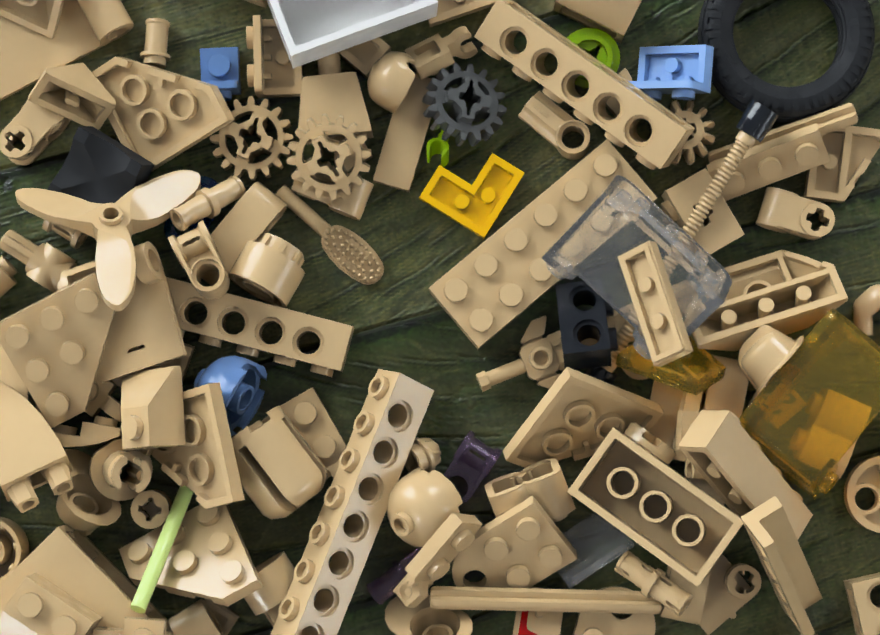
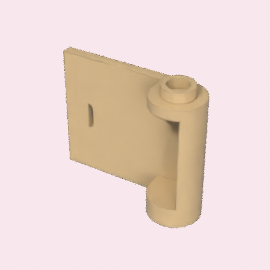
M149 241L134 246L137 272L135 290L128 306L122 311H115L97 371L100 383H106L187 355L163 265L156 248ZM95 260L63 271L57 284L58 291L95 272Z

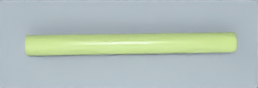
M182 486L178 489L130 608L137 613L146 612L194 492L187 486Z

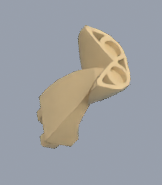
M0 344V486L7 502L12 501L21 513H24L40 503L34 491L38 487L48 483L54 496L62 495L72 490L74 485L70 472L73 470L58 437L45 418L28 401V390Z

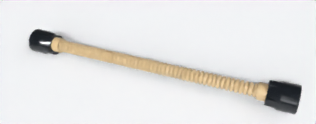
M754 100L750 101L736 126L740 130L735 137L736 145L733 144V149H730L731 153L727 154L728 158L725 157V162H722L723 166L719 167L720 170H717V175H714L715 179H712V183H709V188H706L707 192H704V196H701V200L698 201L699 205H696V209H693L694 213L690 214L691 218L689 217L687 219L688 222H685L686 226L682 227L683 231H680V235H677L678 239H675V243H672V247L669 248L670 252H667V256H664L665 260H663L669 278V274L673 273L671 270H675L674 266L678 265L677 261L681 260L680 257H683L682 253H685L688 244H691L690 240H693V236H696L695 232L699 231L698 227H701V223H704L703 218H707L706 214L708 215L709 210H712L711 206L715 205L714 202L717 201V197H720L719 193H722L725 184H728L727 180H730V176L736 171L735 167H738V163H741V159L744 158L743 154L747 153L746 150H749V147H753L756 140L762 142L779 115ZM634 307V311L630 312L631 316L628 315V320H625L626 324H623V328H620V332L617 333L618 351H611V366L587 368L584 374L609 384L614 382L617 374L614 373L618 366L617 359H620V355L626 349L625 346H628L627 342L631 341L630 338H633V334L636 333L635 329H638V325H640Z

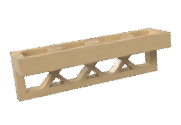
M774 496L741 516V520L782 609L802 635H813L815 631L805 609L823 598L784 507Z

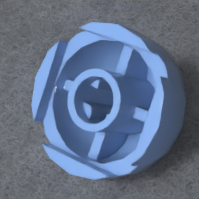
M236 355L224 356L215 360L197 374L194 388L220 382L230 433L233 436L236 435L233 431L235 427L238 426L244 429L256 414L265 392L259 389L260 378L267 381V373L264 366Z

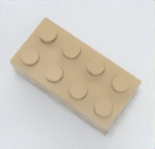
M614 427L567 491L697 587H699L743 526L741 517Z

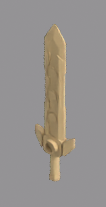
M696 276L672 286L684 322L687 321L685 311L705 280L704 277ZM633 303L614 310L613 316H607L608 328L615 327L616 334L620 332V328H623L622 325L626 324L625 320H628V315L631 316L630 312L634 311ZM547 316L532 320L520 340L522 344L518 354L520 359L490 371H482L476 374L482 392L491 389V386L526 373L529 379L537 381L538 386L547 389L551 388L560 376V373L557 374L556 372L558 370L563 371L565 368L560 330L547 335L546 338H542L545 333ZM638 325V329H635L636 333L633 334V338H630V342L644 337L640 325ZM592 338L584 339L583 341H581L583 345L587 346L594 345L598 342L597 340Z

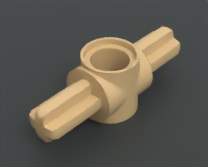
M8 230L1 238L0 249L26 265V276L54 293L58 291L57 284L60 281L61 273L77 267L75 259L47 242L38 246L14 230Z

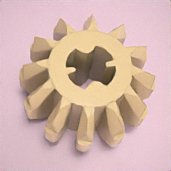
M677 100L672 101L670 104V110L695 128L671 163L672 165L679 163L682 154L687 165H692L695 162L694 153L704 158L708 151L703 144L710 145L715 142V137L706 133V131L714 128L715 122L711 120L702 122L701 119L708 111L703 107L697 114L693 113L694 101L688 100L684 111H682Z

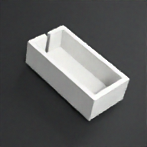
M267 0L293 68L436 17L438 10V0Z

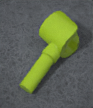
M441 129L438 137L432 138L427 142L426 158L427 163H430L433 155L441 154V166L445 167L449 163V138L446 141L442 140L444 131Z

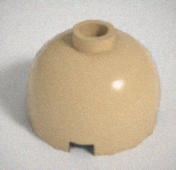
M418 467L399 479L389 494L386 511L389 524L395 534L405 543L414 547H423L451 513H460L458 507L463 504L459 492L447 477L436 470L430 473L422 470L424 467Z

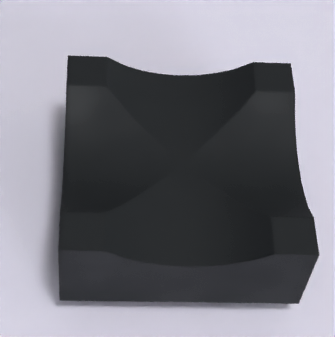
M79 126L73 137L72 146L66 161L47 190L65 193L93 203H115L131 189L145 183L155 164L93 126Z

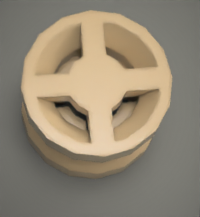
M158 489L143 491L132 501L130 507L131 516L140 527L155 529L165 523L173 502L164 491Z

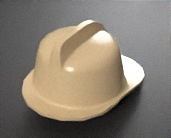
M762 325L745 340L739 350L738 362L740 369L756 389L747 406V410L754 404L770 378L800 347L804 341L803 335L793 340L769 325Z
M65 449L73 470L70 473L74 488L62 495H58L56 511L59 518L66 525L78 530L80 535L85 537L100 526H108L115 523L121 516V504L119 501L103 496L93 486L89 475L91 456L77 449Z
M429 594L415 608L406 607L399 597L396 596L385 609V622L389 630L395 635H471L473 632V622L467 613L462 610L432 609L430 607Z

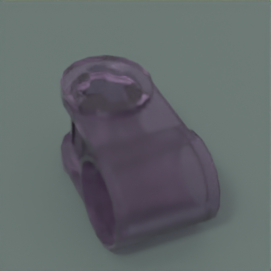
M471 430L452 457L453 461L444 473V476L448 479L458 476L465 480L467 491L461 498L463 503L472 497L503 451L500 448L492 449L475 438V432ZM469 449L484 457L485 460H482L481 458L471 453Z

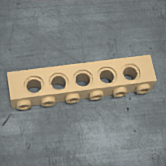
M496 0L474 36L483 43L481 49L486 54L497 60H501L502 57L514 65L511 70L517 76L528 82H531L532 79L544 86L542 92L548 98L560 104L563 101L575 108L573 114L579 120L591 126L593 123L599 125L606 130L604 136L610 142L621 148L625 145L637 152L635 158L649 169L655 170L656 167L659 169L669 167L695 129L513 0ZM518 32H522L527 40L526 48L521 53L514 46V38ZM549 53L553 54L558 62L557 69L553 74L548 73L544 66L545 58ZM579 75H583L589 83L588 92L584 96L579 95L575 89V81ZM610 97L617 99L620 104V113L616 118H612L606 112V102ZM641 119L647 120L652 127V134L648 140L640 138L637 133V124Z
M166 277L182 338L185 331L199 334L198 342L219 348H221L222 341L237 344L235 352L257 358L259 351L274 354L273 362L290 367H295L297 361L312 364L310 372L328 377L333 376L334 370L343 372L354 332L353 326L229 293L218 299H206L199 294L193 284ZM195 304H204L207 308L205 321L197 325L192 324L188 317L190 308ZM231 314H241L245 320L243 330L238 334H229L225 328L226 319ZM270 323H277L282 328V337L275 344H266L262 338L264 327ZM306 333H315L320 339L318 350L312 354H304L299 348L300 338Z

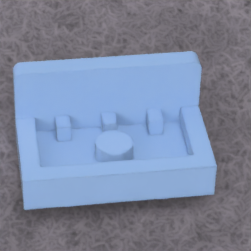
M707 44L640 47L637 81L629 82L656 101L662 99V94H672L671 98L677 100H695V94L711 93L714 47Z

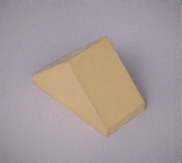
M83 62L46 68L28 95V101L83 126H93L98 130L116 106V100Z

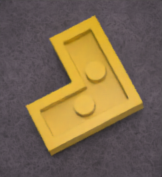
M492 153L471 185L439 165L419 196V199L484 239L525 172Z

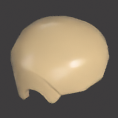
M390 51L378 59L372 66L367 80L370 98L377 105L391 113L396 112L402 104L415 77V73L409 68L408 64H415L416 60L410 55L398 51Z

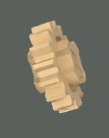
M253 96L248 97L247 105L242 106L235 99L233 100L235 109L231 112L235 120L218 130L219 134L210 136V141L220 146L212 153L215 158L225 157L221 167L227 171L234 166V175L239 178L242 177L244 172H248L250 180L256 181L257 172L260 171L267 178H270L271 171L269 168L274 165L282 170L284 166L280 161V157H291L292 152L285 147V143L294 142V136L284 132L292 125L289 119L279 121L283 114L282 109L278 106L270 111V102L266 98L261 102L260 106L256 105ZM251 115L249 120L240 124L235 123L239 118ZM268 120L276 127L277 140L267 135ZM254 131H257L261 141L259 143L252 142L250 147H248L244 136H252ZM227 137L231 138L238 145L236 158L231 155L228 149ZM265 153L270 155L261 162L253 163L255 157Z
M323 114L321 124L318 125L312 118H309L307 120L309 130L306 132L301 128H297L294 133L300 141L289 142L288 148L296 152V155L286 160L287 164L297 166V169L291 175L292 179L302 177L305 181L301 190L306 191L313 186L316 188L315 198L318 199L322 195L323 190L329 191L331 200L336 199L337 190L342 189L347 196L350 195L352 192L351 182L359 186L363 184L364 180L358 174L359 171L369 172L370 165L362 161L363 158L372 155L371 149H362L361 147L367 140V135L356 136L354 134L358 125L355 122L350 124L348 128L343 126L344 118L342 115L338 116L335 123H330L328 115ZM324 131L340 133L347 139L342 141L331 139ZM311 139L315 150L313 156L304 161V147L307 141ZM323 146L324 148L327 147L330 152L337 151L339 153L335 160L336 168L329 161L321 162L320 158L324 153ZM355 152V165L352 171L347 174V170L343 165L345 158ZM318 172L329 175L333 182L321 181L313 175Z

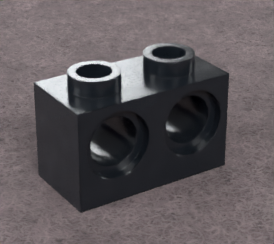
M602 279L555 284L564 368L570 367L577 370L611 366V351H618L616 328H608L607 316H613L611 293H603ZM582 304L593 306L592 309L586 311L577 309ZM588 338H592L598 341L596 344L591 346L583 345L581 343V341Z

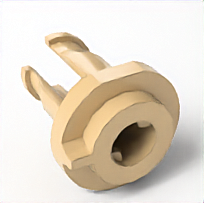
M122 438L114 439L96 450L89 465V475L93 486L103 496L116 501L130 500L143 492L149 485L153 473L150 455L145 456L140 450H123ZM128 461L130 465L126 469L128 475L120 479L121 469Z

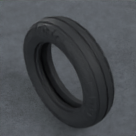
M744 0L704 1L698 23V45L707 44L714 47L711 83L730 104L742 112L745 111L750 101L754 100L779 115L775 122L792 123L839 106L856 90L868 70L875 44L874 19L868 0H822L830 9L836 22L838 31L836 55L824 75L813 82L795 87H782L767 83L752 74L741 61L734 44L733 25L738 8Z

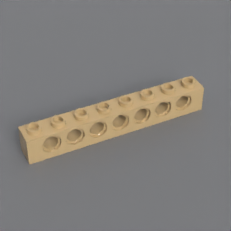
M382 369L377 370L375 377L369 384L368 395L362 410L354 421L353 432L347 447L339 458V466L332 484L324 495V504L317 521L310 530L309 541L302 558L294 569L292 583L286 597L279 606V615L270 635H299L301 631V635L338 634L387 511L389 494L399 481L434 390L402 373Z

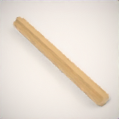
M433 586L430 590V607L432 609L660 614L663 608L662 603L652 597L646 598L641 594V591Z

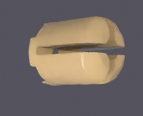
M279 405L267 411L266 414L268 416L262 421L258 420L249 427L246 426L232 437L242 488L262 515L271 520L285 518L304 505L309 499L322 491L328 477L326 467Z

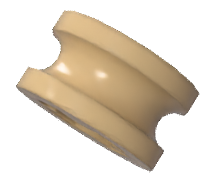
M734 564L725 573V588L738 599L747 600L753 598L761 589L762 580L759 572L748 564ZM745 571H749L751 575L748 581L752 584L747 591L742 587L740 592L736 591L737 581L734 579L735 574L739 572L745 575Z

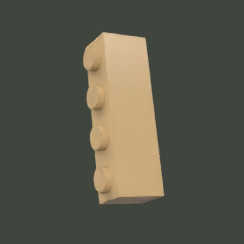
M701 410L678 447L730 510L739 517L775 496L783 505L798 540L813 516L803 503L801 495L790 487L782 477L781 470L769 461L761 451L760 444L749 436L740 425V419L735 414L727 410Z

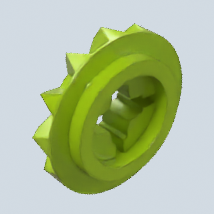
M582 28L567 37V39L587 53H590L592 50L595 51L600 47L596 59L614 72H617L620 64V51L617 43L608 33L597 28ZM579 75L575 85L583 89L589 88L588 80L583 75Z

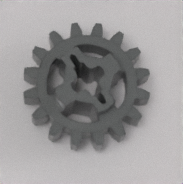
M454 63L449 71L442 68L427 85L428 91L422 98V102L430 106H428L423 114L424 117L434 118L435 122L430 127L432 131L439 128L444 131L442 140L446 141L450 136L455 137L456 146L460 147L468 139L473 147L481 139L488 141L494 134L493 131L496 132L502 125L503 121L500 118L506 113L507 108L499 105V103L505 98V93L495 92L494 88L498 84V80L495 79L488 82L485 79L487 70L483 69L479 74L474 73L473 64L469 63L464 71H461L460 66ZM458 84L457 88L449 87L447 91L444 90L448 86ZM481 119H485L483 123L471 126L473 121L480 122Z

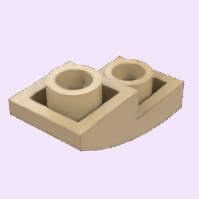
M96 415L94 422H82L80 435H76L77 427L59 424L53 428V432L63 447H89L122 438L121 428L117 427V420Z

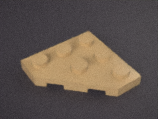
M115 56L92 71L94 76L116 100V106L108 116V119L120 143L155 164L152 171L235 120L216 85L125 57Z
M96 271L0 321V344L51 428L85 412L101 362L115 310L109 308L102 298Z
M566 367L503 449V454L506 461L524 468L551 458H557L559 461L573 456L574 461L593 456L613 427L624 434L630 423L636 422L647 431H650L664 413L659 403Z
M220 382L209 383L184 391L183 405L186 445L140 451L145 456L152 455L162 464L161 470L180 487L187 486L197 495L196 501L205 509L245 500Z
M228 504L210 509H205L203 506L198 505L185 513L156 587L165 589L171 594L193 599L196 596L211 599L215 604L230 606L263 588ZM164 524L119 549L128 577L136 586L140 584Z

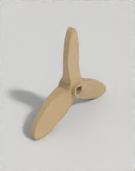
M193 170L173 171L134 187L115 203H93L65 193L40 188L18 189L15 195L20 207L44 220L76 229L95 238L97 241L95 255L96 275L102 298L105 304L112 310L122 311L128 306L135 290L137 272L134 246L131 240L132 235L160 225L170 218V209L176 208L194 198L196 192L201 189V176Z

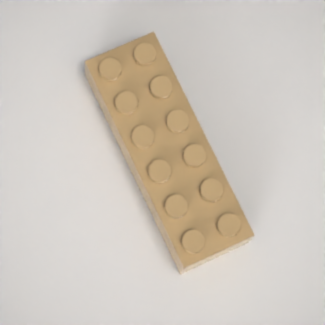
M606 139L431 285L429 292L477 349H480L554 287L555 284L653 204L657 196L612 143Z

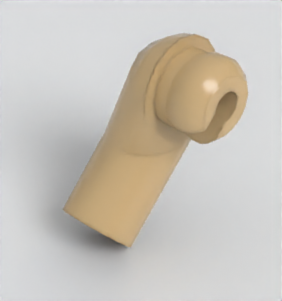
M880 284L870 286L855 300L853 304L854 336H873V315L880 310Z

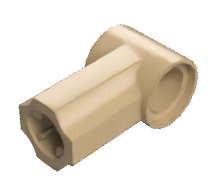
M540 90L530 98L518 115L522 121L557 148L561 156L566 159H580L586 155L590 148V132L585 123L575 120ZM571 131L578 132L583 136L584 142L578 148H568L562 142L564 135Z
M319 172L313 175L321 181L333 182L329 175ZM302 177L294 179L291 190L301 196L328 205L330 210L360 221L374 184L363 179L364 181L361 186L351 182V194L347 196L342 189L337 190L335 200H331L329 191L324 190L319 199L315 198L316 188L313 186L306 191L301 190L305 181Z

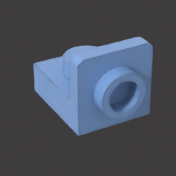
M201 48V81L218 86L225 101L232 100V95H241L239 48Z

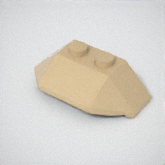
M781 249L709 272L693 301L686 309L685 316L698 349L735 352L740 350L745 340L762 325H769L785 335L807 329L847 302L848 296L834 264L825 261L821 263L810 257Z

